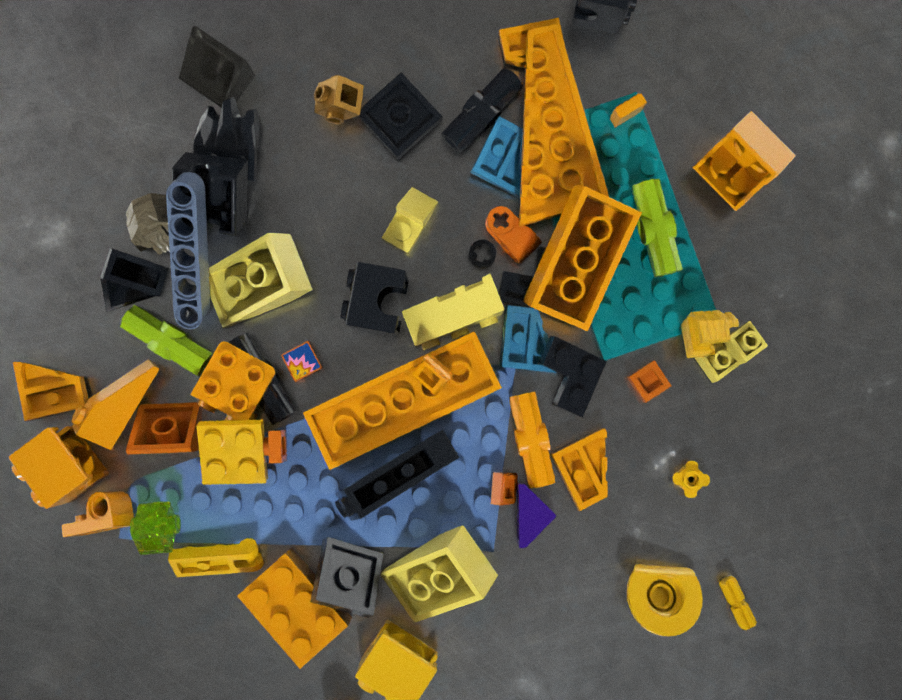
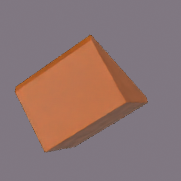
M198 402L140 404L126 447L127 455L199 451L196 426L199 421H202V407L197 405Z

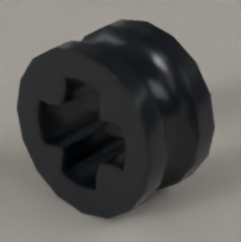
M484 239L477 240L471 245L469 260L476 268H488L495 261L496 248L490 241ZM483 246L488 248L487 254L491 258L489 260L484 258L483 262L477 260V254L474 251L476 248L481 250Z

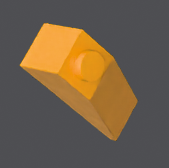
M150 359L146 360L90 397L84 407L80 405L71 420L74 423L72 426L75 434L112 450L159 371V367L155 362Z

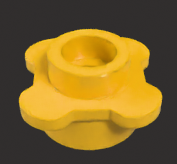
M687 461L685 467L673 474L672 481L684 490L686 497L694 498L697 496L699 489L709 485L710 477L699 470L697 462ZM692 476L694 478V481L689 482V477Z

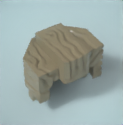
M149 193L131 201L126 211V226L128 227L131 242L140 252L151 247L158 255L170 251L166 195Z

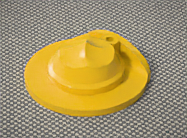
M636 564L627 584V601L632 615L644 629L655 635L665 637L680 635L688 631L699 618L703 603L702 590L695 572L690 568Z

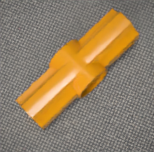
M536 392L509 397L516 427L514 429L519 456H522L529 489L556 483L548 451L551 449L545 423H542Z

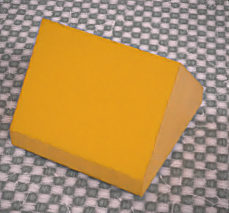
M429 353L412 372V375L436 395L454 373L433 354Z

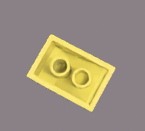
M267 233L209 267L210 297L222 329L290 303L313 290L291 234Z
M463 525L439 534L383 569L380 574L414 623L484 599L498 577L496 571Z

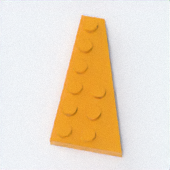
M558 23L531 29L527 33L519 227L561 216L574 185L586 186L609 197Z

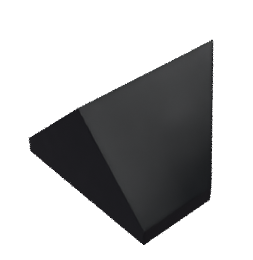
M110 248L100 277L106 312L155 296L159 297L168 267Z

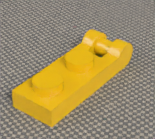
M252 538L244 539L239 544L233 545L216 544L206 547L187 546L179 549H170L168 562L176 577L255 572L260 570L264 564L262 555L258 552V545Z

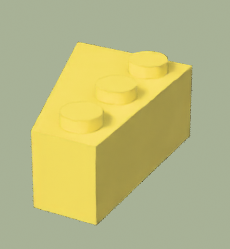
M491 274L481 277L482 281L467 287L462 285L455 288L454 292L441 297L436 296L403 310L402 314L415 347L422 346L423 351L440 345L439 339L451 335L452 340L469 334L468 328L480 324L482 329L498 323L497 317L501 316L505 309Z

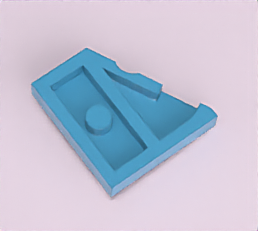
M498 116L470 173L519 199L523 129Z
M505 306L500 367L557 373L538 364L549 340L547 333L543 330V321L539 310L520 306Z

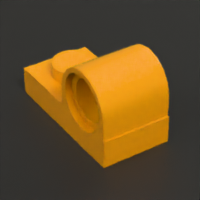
M124 491L93 493L86 503V514L75 516V522L62 525L63 537L84 536L134 526L135 521L131 498Z

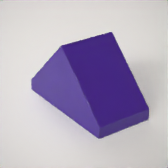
M517 482V544L519 548H526L557 515L524 482Z

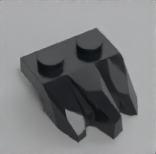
M235 97L223 101L220 115L217 114L214 107L208 106L199 121L193 143V153L248 160V180L255 181L257 179V148L260 147V122L256 108L248 110L245 116L242 117L239 114Z

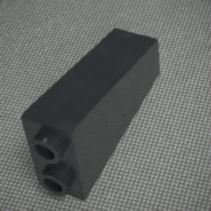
M441 430L335 493L338 498L335 501V505L344 518L348 516L351 521L361 519L455 461L459 456L445 432Z

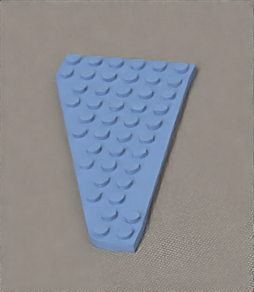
M491 364L502 387L501 389L329 470L306 419H302L274 429L286 430L287 461L283 463H269V456H266L268 470L266 483L203 485L200 456L143 476L134 481L126 491L131 498L135 525L120 528L119 538L145 542L239 544L244 539L252 538L257 544L322 546L323 539L331 537L357 546L419 548L439 534L463 525L481 551L494 552L499 505L490 504L493 472H503L511 408L509 397L512 396L515 369ZM441 430L445 432L459 456L458 459L361 519L351 521L348 516L344 518L335 505V501L338 500L335 493Z

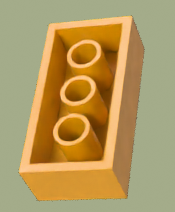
M574 185L523 302L536 310L588 331L642 212L586 186Z

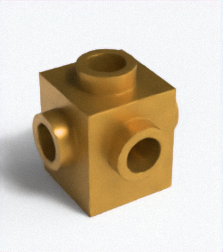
M340 75L332 76L330 79L318 83L314 93V100L316 101L314 113L324 116L326 121L335 124H341L347 119L359 116L364 85Z

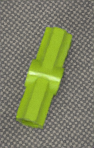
M650 179L633 185L632 193L637 210L642 212L637 223L641 242L647 246L654 277L683 270L675 242L677 236L675 219L671 211L667 210L660 179Z
M133 305L127 310L121 319L120 327L148 344L146 346L148 349L166 360H173L196 376H201L213 355L212 352L188 338V334L165 320L161 321L137 305Z

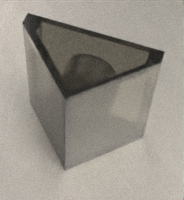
M192 27L179 79L221 108L223 101L235 97L237 102L256 75L247 60L199 27Z

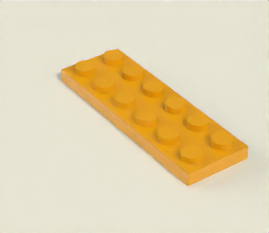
M475 331L303 412L329 470L501 389L502 387ZM429 353L433 354L454 373L436 395L412 375V372Z

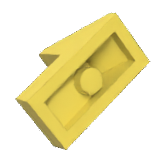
M412 187L395 207L397 212L383 234L382 240L409 255L439 202Z

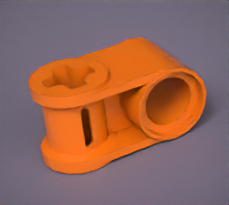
M498 206L489 212L485 222L487 232L501 245L509 257L519 265L542 244L541 239L527 225L519 227V218L507 207ZM494 216L497 219L503 216L506 219L504 223L506 228L503 226L494 227Z

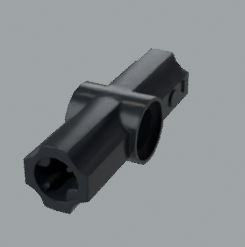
M504 67L482 91L477 90L464 104L462 112L441 133L447 144L461 153L482 130L486 131L495 123L497 117L502 114V109L523 88V84L518 76Z
M246 332L228 342L272 366L267 359H264L249 333ZM277 372L259 402L272 425H276L296 412L295 406L291 403L288 395L280 385L281 379Z

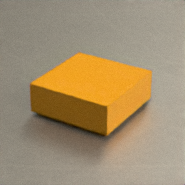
M638 93L613 110L610 121L615 128L643 110L647 101L642 93Z

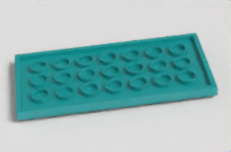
M637 92L585 109V116L610 198L637 210L632 186L646 180L660 179L667 210L671 211L675 219L677 228L675 242L683 270L654 277L647 246L641 242L638 226L636 225L590 325L600 356L605 361L682 334L681 323L691 312L716 310L644 110L616 128L610 121L613 110L637 95ZM560 216L551 218L554 227H556Z

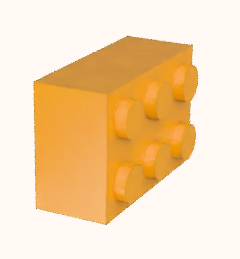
M291 547L240 592L237 597L298 668L301 669L349 626L352 616L348 612L310 602L316 575Z

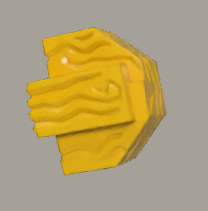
M720 310L691 312L681 323L686 357L713 356L716 353L714 344L731 340L729 328L738 327V319L732 312L723 313Z

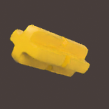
M728 576L720 580L719 586L727 602L732 605L730 609L739 627L742 630H748L756 626L757 621L748 602L744 601L745 596L737 579L733 576Z

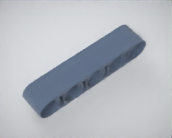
M184 172L169 185L166 191L173 310L175 321L179 326L185 329H195L199 327L210 310L205 185L201 177L196 173ZM180 186L187 187L192 196L185 195L181 191ZM182 217L189 219L193 227L187 226L183 222ZM184 248L191 250L195 256H189L184 251ZM186 278L193 280L196 285L188 283ZM188 307L193 308L197 313L191 312Z

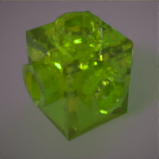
M171 502L138 504L136 516L130 522V532L139 554L171 553L173 551L175 535L179 534L181 530V519L179 514H175Z

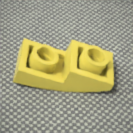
M751 321L732 331L729 342H717L714 344L716 353L713 356L708 355L695 358L712 383L718 382L740 364L746 363L768 346Z

